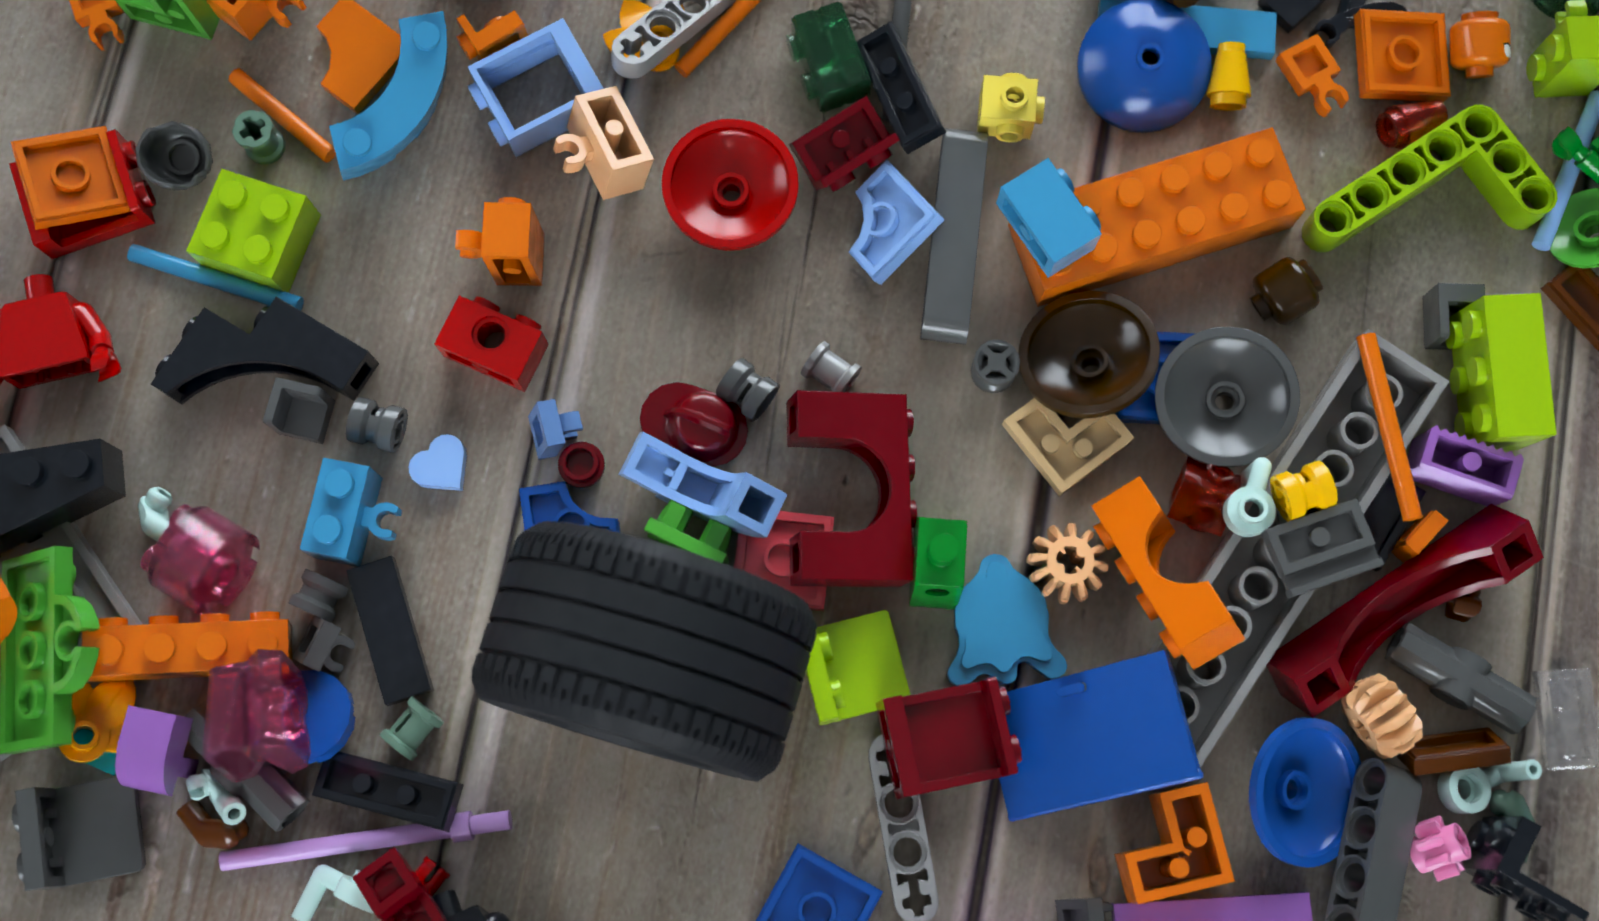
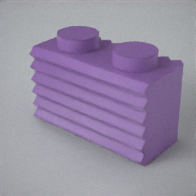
M1438 425L1414 438L1407 456L1413 481L1484 506L1490 504L1497 506V504L1500 505L1512 499L1524 462L1522 455L1514 456L1512 450L1505 453L1503 448L1496 450L1493 444L1487 447L1484 441L1477 443L1475 438L1468 440L1466 435L1459 437L1456 431L1450 434L1447 428L1440 430Z

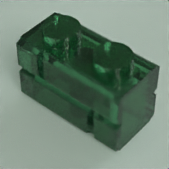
M838 1L819 7L816 11L810 10L794 15L791 18V34L786 36V42L792 60L794 62L801 60L806 72L800 75V79L807 100L816 99L820 112L824 113L842 107L846 103L851 104L865 96H870L871 78L842 2Z

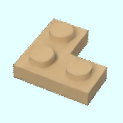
M1035 398L1007 417L1002 423V426L1059 497L1135 439L1115 413L1097 418H1084L1069 429L1056 412L1045 407Z

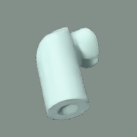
M152 487L148 490L146 496L140 498L138 503L141 528L147 536L178 555L189 542L192 535L169 521L167 507L172 503L171 494L161 487Z
M201 769L200 774H193L187 778L186 786L190 798L194 801H199L208 796L224 823L236 825L245 818L246 808L241 799L227 791L213 777L209 769Z

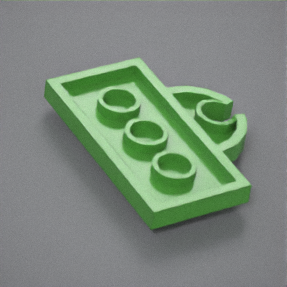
M51 546L2 561V579L17 606L18 616L12 631L1 642L0 754H19L72 744V732L76 722L75 713L72 709V694L82 689L90 679L99 655L100 648L78 647V637L81 631L94 632L100 627L92 604L83 596H73V585L76 580L73 547Z

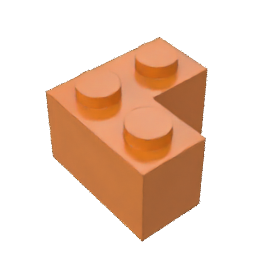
M1208 782L1150 794L1149 799L1161 843L1114 854L1126 901L1131 904H1143L1235 882Z

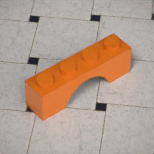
M1138 476L1091 505L1101 521L1093 526L1108 551L1116 546L1122 555L1114 562L1129 585L1138 581L1144 592L1137 595L1136 598L1151 622L1158 617L1162 620L1166 629L1158 634L1174 659L1183 654L1192 669L1195 670L1245 640L1239 627L1209 581L1185 584L1170 581L1160 575L1159 563L1162 551L1176 531L1141 476Z

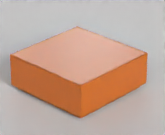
M1437 510L1425 513L1423 518L1415 520L1399 538L1392 553L1402 562L1419 555L1449 520Z

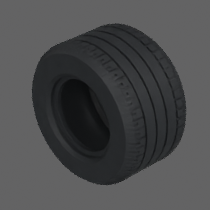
M545 521L535 524L518 535L513 543L508 558L509 563L506 565L498 589L499 593L496 595L489 616L490 622L486 625L479 650L483 653H477L472 667L471 680L480 700L589 737L735 778L758 782L776 770L785 744L781 741L787 740L793 719V713L791 712L795 711L802 687L800 682L804 680L810 652L813 650L816 639L817 624L808 604L803 599L770 581L730 565L679 548L620 532L581 524Z

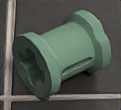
M248 110L241 113L235 119V125L232 129L234 139L245 148L247 155L254 162L271 164L282 157L286 146L284 136L274 127L271 118L266 113Z
M411 696L407 701L408 708L390 729H383L379 735L400 754L414 761L418 756L416 749L434 728H440L444 721L423 703Z

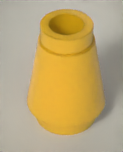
M1234 41L1218 44V52L1216 53L1206 97L1210 98V108L1221 111H1237L1246 108L1247 99L1252 97L1247 56L1245 53L1246 44Z

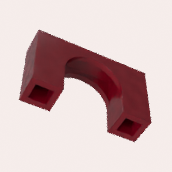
M797 390L786 402L787 447L833 448L854 454L869 467L876 480L878 506L872 521L865 529L853 532L800 531L790 538V586L901 587L913 581L914 546H912V528L916 525L917 506L914 500H910V482L913 481L915 476V459L912 454H909L908 437L911 436L913 431L914 418L912 410L907 409V394Z

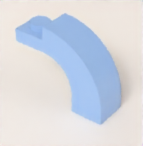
M645 432L638 434L619 472L620 476L656 494V498L666 503L673 500L688 507L693 511V516L707 522L709 519L715 520L730 527L734 532L757 538H767L788 495L747 472L730 473L700 462Z

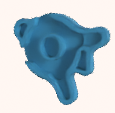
M991 554L982 560L977 575L964 587L959 603L955 606L954 628L958 637V650L955 659L947 670L948 680L954 686L971 683L981 675L996 676L998 682L1010 684L1016 679L1017 665L1021 662L1027 663L1042 676L1052 680L1061 677L1067 670L1065 658L1054 647L1048 634L1049 613L1044 596L1041 595L1040 589L1030 579L1013 569L1009 560L1002 555Z

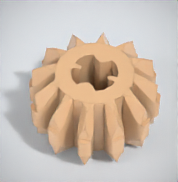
M1069 523L1066 526L1064 537L1056 525L1050 526L1047 529L1049 540L1037 536L1032 543L1040 553L1029 554L1026 558L1027 564L1041 567V569L1031 573L1029 576L1030 581L1036 583L1044 579L1047 582L1041 590V595L1045 598L1054 589H1058V601L1060 604H1066L1069 601L1071 591L1079 602L1085 601L1088 598L1086 587L1098 591L1103 585L1095 574L1106 573L1109 568L1107 563L1095 560L1096 557H1099L1106 551L1105 546L1099 544L1091 548L1087 544L1094 536V532L1089 529L1081 538L1076 537L1077 528L1075 523ZM1064 554L1070 555V562L1077 564L1069 574L1065 573V566L1063 564L1057 563Z
M1378 673L1360 679L1354 684L1352 691L1341 698L1342 712L1348 718V725L1356 732L1357 738L1365 743L1368 750L1384 760L1393 758L1398 754H1404L1423 738V725L1421 719L1416 715V708L1407 699V694H1403L1395 682L1388 680L1382 674Z

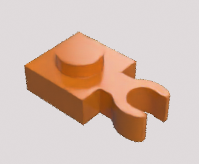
M69 0L75 20L82 28L89 26V37L101 51L105 50L101 39L106 32L112 31L116 40L120 44L124 43V34L112 19V17L124 13L115 0Z
M1318 33L1278 55L1275 62L1297 96L1299 97L1310 91L1314 97L1315 110L1321 117H1326L1332 110L1326 102V97L1334 98L1340 108H1343L1349 101L1347 91L1332 80L1337 77L1341 69Z

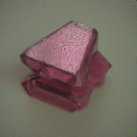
M257 649L245 662L218 666L209 670L203 758L233 783L244 781L258 774L265 761L292 774L308 766L311 745L305 717L308 711L307 689L303 673L282 650Z

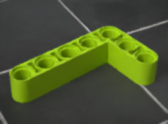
M1475 104L1467 107L1323 200L1304 222L1301 229L1302 238L1305 244L1312 250L1317 252L1331 251L1459 167L1469 177L1501 220L1507 226L1516 230H1525L1532 227L1550 212L1556 205L1558 199L1557 191L1553 183L1500 116L1491 107ZM1466 127L1473 129L1477 133L1478 138L1468 133ZM1429 150L1438 152L1443 161L1435 159ZM1493 162L1503 166L1506 173L1499 171ZM1393 173L1401 174L1406 179L1408 185L1399 183ZM1356 196L1366 198L1370 201L1372 208L1362 206ZM1522 197L1528 199L1532 203L1534 209L1527 207L1524 204ZM1320 219L1330 221L1334 225L1336 232L1324 229Z

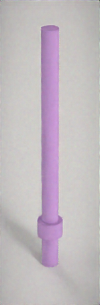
M510 810L473 815L472 811L455 813L450 832L420 824H409L221 851L219 854V866L221 871L449 838H452L454 843L474 840L477 834L511 830L512 816Z

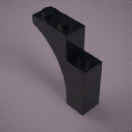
M276 296L270 306H265L258 313L254 321V329L250 334L204 307L198 316L193 317L186 324L182 332V340L172 354L165 356L158 364L155 372L156 377L151 385L182 405L194 395L222 381L245 375L278 373L299 376L319 382L355 401L379 365V362L368 350Z

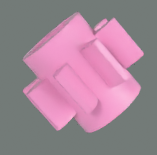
M1441 815L1418 822V825L1415 826L1414 832L1416 836H1413L1410 857L1417 870L1422 874L1433 871L1438 882L1461 875L1460 871L1465 870L1462 861L1471 858V848L1460 825L1452 823L1445 826Z

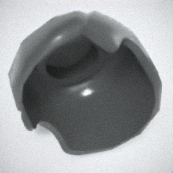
M170 121L156 127L147 128L142 133L135 148L139 169L149 181L164 189L174 191L186 190L200 184L206 179L207 174L210 173L213 164L210 143L198 129L182 122Z

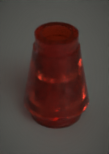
M1440 100L1388 106L1376 119L1377 136L1384 146L1403 149L1446 122L1448 112L1446 106Z

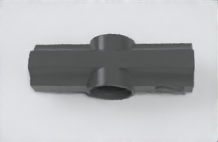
M1409 622L1405 623L1393 636L1386 649V660L1430 685L1429 691L1434 696L1462 710L1470 709L1512 735L1519 734L1521 729L1530 722L1536 711L1537 698L1492 672L1491 664L1484 658L1464 648L1450 647Z
M205 700L184 716L193 719L188 742L211 765L209 770L213 777L231 794L239 798L242 797L274 831H281L296 820L305 810L310 800L274 765L277 762L276 758L259 740L249 733H243L213 701Z

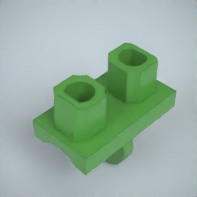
M673 500L668 502L657 520L652 517L649 518L644 528V531L648 532V538L658 543L728 564L729 559L726 552L733 533L730 527L709 519L700 539H695L684 533L694 514L693 511Z

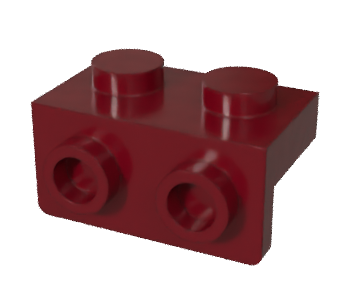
M865 96L788 145L816 191L829 186L832 192H835L856 178L852 171L866 162L869 168H872L892 156L893 153L889 147L900 140L896 133H888L868 97Z

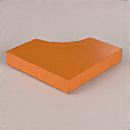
M339 0L316 26L322 36L328 41L331 51L329 70L320 84L325 91L358 115L394 75L400 55L401 38L400 34L354 0Z

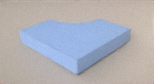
M887 159L855 191L862 203L863 224L858 239L849 250L852 257L879 285L945 220Z

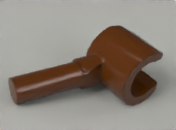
M1481 590L1447 601L1445 616L1460 622H1467L1471 617H1475L1482 609V600L1479 598Z

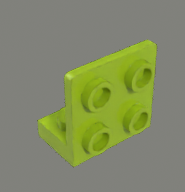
M887 610L817 627L816 639L813 650L810 652L806 674L820 726L876 712V703L884 698L911 695L890 615Z

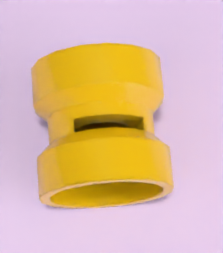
M1318 460L1304 465L1300 473L1292 474L1285 471L1270 478V490L1273 501L1280 515L1288 522L1305 516L1307 510L1311 508L1321 511L1337 505L1338 495L1335 482L1327 466L1322 461Z

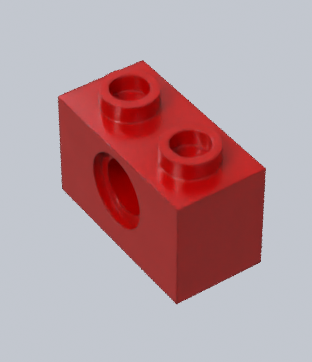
M459 295L434 343L444 357L525 392L549 345L543 332L540 331L541 325L520 314H517L515 319L499 313V306L485 298L476 296L474 301H471ZM495 332L505 334L503 342L498 347H484L485 339L490 334Z

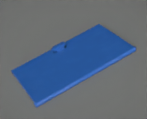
M1168 649L1007 692L1011 707L1010 715H1006L1010 735L1015 734L1017 736L1022 754V761L1017 764L1018 773L999 778L1008 812V819L1011 822L1203 778V772L1200 769Z

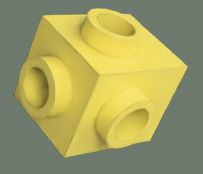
M1006 73L1002 76L984 75L979 95L977 131L987 132L989 136H995L1003 142L1012 143L1022 139H1030L1034 124H1042L1044 116L1045 97L1037 96L1038 79H1028L1019 73Z

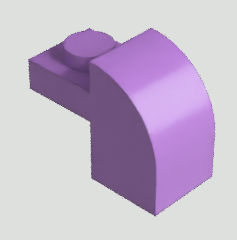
M128 705L116 750L115 770L118 782L125 787L172 796L177 777L188 778L190 775L196 774L198 759L183 756L193 719Z

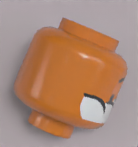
M1475 11L1461 15V21L1455 23L1450 28L1449 64L1456 70L1465 71L1466 79L1493 77L1495 68L1502 67L1509 62L1511 57V26L1508 21L1499 18V12Z

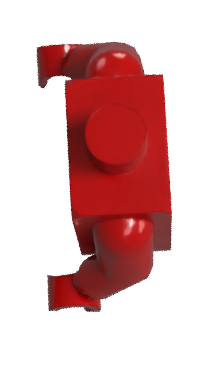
M35 274L24 278L26 299L4 304L0 309V385L5 380L15 387L23 389L99 371V383L121 373L122 368L114 353L111 334L94 308L88 303L79 302L67 292H55L52 276Z

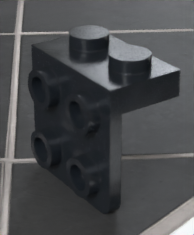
M1524 816L1483 817L1482 821L1478 820L1474 823L1466 836L1471 848V858L1462 861L1465 867L1464 871L1473 876L1471 880L1473 886L1494 897L1499 898L1501 893L1517 902L1515 906L1516 911L1534 921H1545L1546 919L1550 921H1587L1590 915L1588 911L1519 872L1541 829L1540 825Z

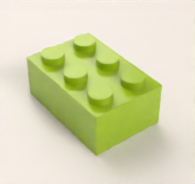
M1541 293L1483 295L1449 317L1450 336L1445 342L1447 347L1452 349L1453 368L1450 372L1449 382L1452 393L1457 395L1458 413L1454 420V430L1458 436L1466 435L1468 440L1475 438L1477 443L1484 441L1487 447L1493 444L1496 450L1503 448L1504 451L1522 449L1557 435Z

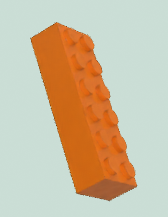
M1271 127L1074 188L1073 193L1083 207L1089 206L1097 215L1101 224L1100 231L1102 235L1093 251L1049 278L1010 223H1008V227L1037 307L1069 294L1091 291L1290 229L1306 208L1275 131Z

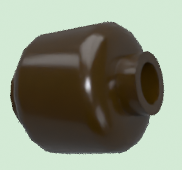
M1285 257L1253 278V287L1256 294L1249 299L1264 321L1272 316L1277 323L1288 325L1317 307L1319 304L1318 292L1323 289V286L1306 260L1302 259L1297 262L1291 257Z

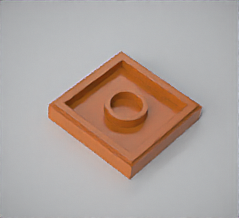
M1360 9L1354 15L1359 98L1444 102L1451 97L1444 13Z
M106 126L11 141L12 152L36 230L131 212L106 132H108Z

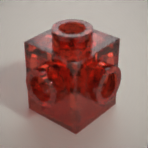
M1187 456L1170 493L1167 517L1185 523L1189 528L1197 532H1209L1221 537L1226 527L1223 519V506L1227 498L1240 488L1241 475L1234 473L1228 467L1213 464L1206 465Z

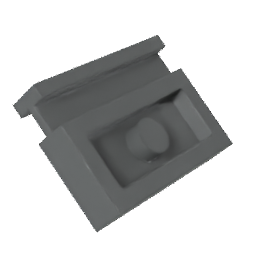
M1357 498L1271 527L1261 533L1279 578H1282L1287 590L1285 592L1287 599L1384 565L1382 558L1378 557L1374 544L1376 543Z

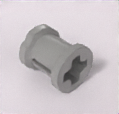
M823 341L809 356L801 370V375L805 378L813 377L832 392H848L859 376L862 367L857 363L850 365L830 350L829 343Z

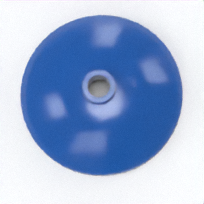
M1129 0L1105 11L1088 29L1081 43L1077 58L1078 81L1082 94L1089 106L1107 123L1119 129L1137 133L1161 131L1185 119L1202 100L1209 85L1212 69L1210 48L1199 25L1179 7L1161 0ZM1142 53H1154L1157 63L1154 65L1146 64L1142 59Z
M1301 717L1287 721L1275 729L1265 740L1251 770L1249 806L1255 830L1267 850L1279 860L1290 865L1306 868L1317 867L1332 861L1338 856L1356 770L1361 765V760L1350 738L1335 724L1323 719Z

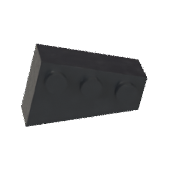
M99 438L0 454V558L2 553L24 542L30 544L42 538L43 533L65 522L72 523L125 497L122 450Z

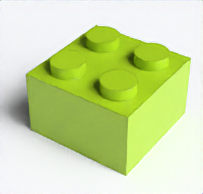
M221 168L186 252L202 266L289 293L321 214L306 195Z

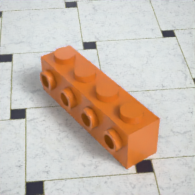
M280 612L250 613V620L230 621V614L225 613L199 615V622L179 623V616L159 615L148 617V624L128 625V618L107 617L98 619L100 627L94 632L82 631V647L100 648L94 671L89 679L91 682L292 673V625L289 619H280Z

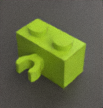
M1585 0L1566 1V11L1556 12L1555 14L1556 28L1529 56L1526 73L1528 80L1533 82L1535 98L1588 96L1599 85V15L1588 16Z

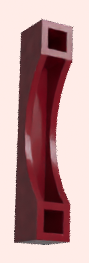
M1490 504L1422 550L1419 555L1409 559L1275 651L1266 665L1280 695L1312 718L1352 691L1357 676L1369 657L1405 623L1454 598L1478 590L1505 585L1535 565L1544 557L1530 521Z

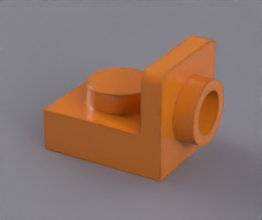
M515 10L505 16H497L491 19L477 33L464 14L456 18L462 32L456 38L469 60L475 57L481 60L528 36L525 25Z

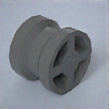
M999 339L983 343L976 351L970 369L975 385L989 393H999L1008 389L1014 382L1020 366L1019 354L1015 347ZM991 372H1000L1002 376H1000L999 374H992Z
M305 569L301 577L303 585L298 593L291 596L288 603L332 623L336 616L334 607L338 599L346 596L349 588Z

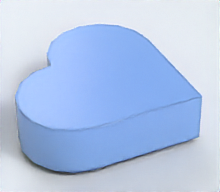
M445 434L436 437L431 442L428 450L420 451L410 460L408 469L412 480L424 488L463 491L467 459L466 448L453 435Z

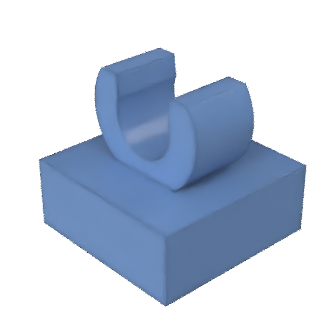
M555 399L536 402L528 415L538 460L556 457L565 445V440L577 438V431L583 429L579 411L566 412L559 415Z

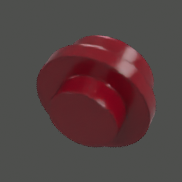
M576 442L567 446L560 454L558 470L562 479L568 485L575 488H588L596 484L603 476L605 460L601 451L595 445L588 442Z

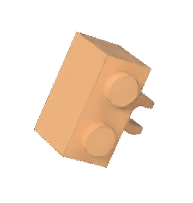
M617 86L576 95L567 124L570 134H563L557 137L553 148L555 154L569 151L575 155L565 158L564 172H578L585 163L603 200L644 189L654 158Z

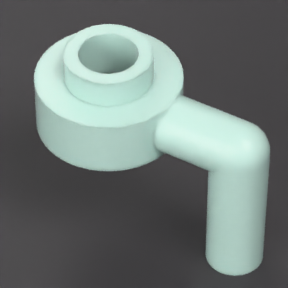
M1260 457L1255 459L1242 471L1240 479L1246 486L1237 489L1224 503V522L1233 533L1239 536H1257L1268 529L1275 519V503L1272 497L1265 491L1272 469L1271 462L1267 458ZM1245 502H1253L1258 506V517H1251L1245 512Z
M1523 760L1490 766L1484 770L1471 768L1442 772L1438 778L1437 791L1442 804L1449 811L1456 814L1478 813L1487 807L1491 798V788L1504 782L1536 780L1542 774V767L1536 760Z
M321 864L314 869L291 917L298 921H311L327 888L333 891V895L340 900L370 913H373L351 876H347L328 865ZM356 870L354 875L360 872V870Z

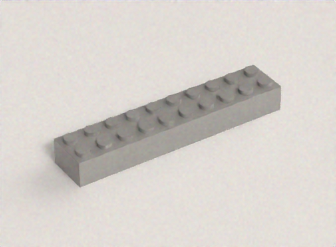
M1367 329L1363 334L1371 333L1372 331ZM1376 334L1406 449L1449 383V380ZM1357 340L1350 345L1273 462L1265 490L1271 497L1270 478L1285 471L1292 474L1300 473L1304 465L1319 460L1327 466L1333 477L1338 495L1337 505L1357 498L1364 514L1389 476L1390 469ZM1247 502L1244 506L1245 512L1251 517H1258V506L1253 502ZM1277 508L1275 519L1269 528L1288 522L1280 515ZM1311 508L1310 510H1307L1305 516L1318 512L1319 510ZM1229 529L1194 582H1210L1239 627L1245 640L1195 670L1192 669L1183 654L1174 659L1169 652L1200 768L1315 591L1312 590L1287 599L1285 594L1287 590L1282 578H1279L1262 534L1254 537H1242ZM1160 636L1147 654L1167 650Z

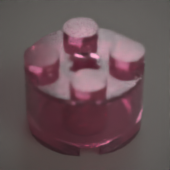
M184 504L173 512L169 520V527L162 534L157 544L146 550L142 556L140 566L147 572L149 583L154 588L198 616L210 614L213 612L209 609L218 603L227 607L244 590L257 565V562L251 558L253 546L260 550V542L254 534L210 507L198 506L192 508Z

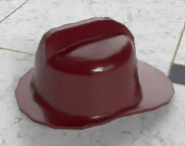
M674 382L662 385L654 390L642 405L640 414L642 432L712 467L727 464L736 458L746 444L748 427L745 416L741 414V409L734 402L727 403L714 392L691 384Z

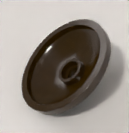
M1102 291L1077 292L1054 300L1031 319L1023 332L1019 344V368L1029 392L1038 402L1050 410L1076 418L1107 416L1133 404L1149 388L1155 378L1160 362L1159 338L1151 319L1132 301L1122 296ZM1092 365L1099 368L1091 373L1084 371L1086 367Z

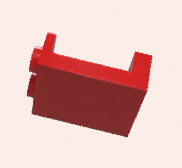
M116 129L106 132L131 210L129 213L36 230L16 162L9 164L32 243L51 259L155 224L151 207L156 205V200L148 182L141 179L135 151L137 145L133 140L127 141Z

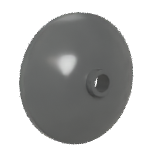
M1238 327L1211 328L1185 339L1169 354L1163 363L1155 387L1156 413L1168 439L1177 449L1193 460L1215 467L1231 468L1249 465L1255 459L1265 458L1283 443L1293 429L1300 407L1299 381L1294 367L1285 353L1263 335ZM1220 395H1226L1231 398L1233 406L1228 410H1221L1217 407L1215 399Z

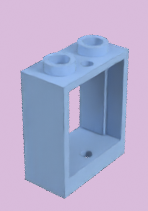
M563 18L468 66L474 83L467 87L479 110L488 107L494 120L488 122V125L500 147L508 143L515 157L568 131L567 124L574 100L514 130L492 88L559 55L581 94L604 89Z

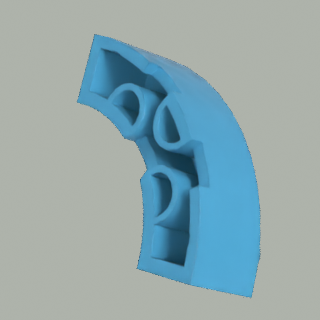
M443 11L398 19L401 38L400 55L389 85L382 95L362 113L341 123L329 126L343 181L372 172L392 161L398 153L420 135L436 110L446 77L447 31Z

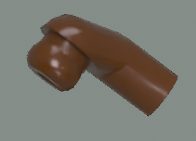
M190 800L176 812L197 843L206 848L231 849L238 845V840L247 837L249 832V826L245 819L236 825H227L222 819H212L199 801Z

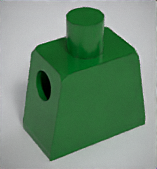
M916 517V525L913 530L914 565L913 581L910 582V607L954 610L955 606L958 605L964 588L967 521ZM929 589H943L946 591L934 592L930 591Z

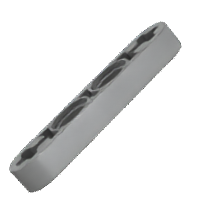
M737 0L661 1L615 38L611 52L612 68L617 74L625 78L634 79L646 75ZM689 1L697 2L704 9L699 13H690L685 11L681 4ZM656 25H665L670 27L674 33L669 37H659L653 34L650 29ZM638 51H640V57H639V58H638L637 56H635V54H636Z
M880 735L872 742L869 748L868 761L893 903L897 914L904 921H930L935 916L939 907V897L920 795L911 796L912 809L905 817L896 818L886 811L885 798L890 791L894 790L893 782L884 787L880 785L879 776L889 777L886 761H878L876 758V753L884 749L883 736ZM905 837L916 840L921 848L919 861L910 867L900 865L893 855L895 844ZM925 869L927 879L916 880L918 891L922 895H929L930 904L922 906V915L914 916L911 908H903L902 899L910 897L909 883L905 881L898 885L896 874H914Z

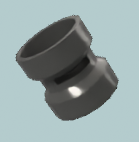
M740 358L724 375L715 394L727 403L734 402L741 409V414L754 422L773 401L780 388V384L770 377L759 376L755 373L754 365L744 358Z
M358 397L348 415L346 439L361 445L371 441L376 444L378 449L394 453L400 447L406 432L407 410L394 405L386 408L379 407L375 400Z

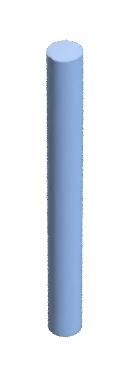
M1593 90L1589 93L1575 129L1582 142V146L1587 149L1590 146L1599 122V90ZM1573 158L1571 160H1564L1554 184L1558 198L1556 205L1541 218L1532 241V246L1537 250H1550L1580 172V169L1574 165L1575 160Z

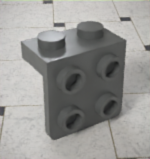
M111 777L60 788L32 787L15 791L16 804L12 808V822L20 837L21 853L17 857V872L20 880L24 882L25 891L51 890L137 873L144 869L146 858L138 789L122 786L118 782L117 777Z

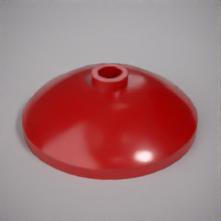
M719 119L694 128L673 147L663 169L662 194L672 221L691 240L716 250H743L767 241L786 224L797 201L798 171L787 146L769 129L747 120ZM728 191H736L740 194L738 199L734 201H728L724 198L725 193Z

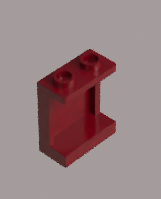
M996 676L985 678L978 682L904 697L899 695L884 698L876 703L896 799L1018 773L1017 764L1022 761L1021 748L1015 734L1010 735L1006 715H1010L1011 712L1010 700L1004 686L999 687Z

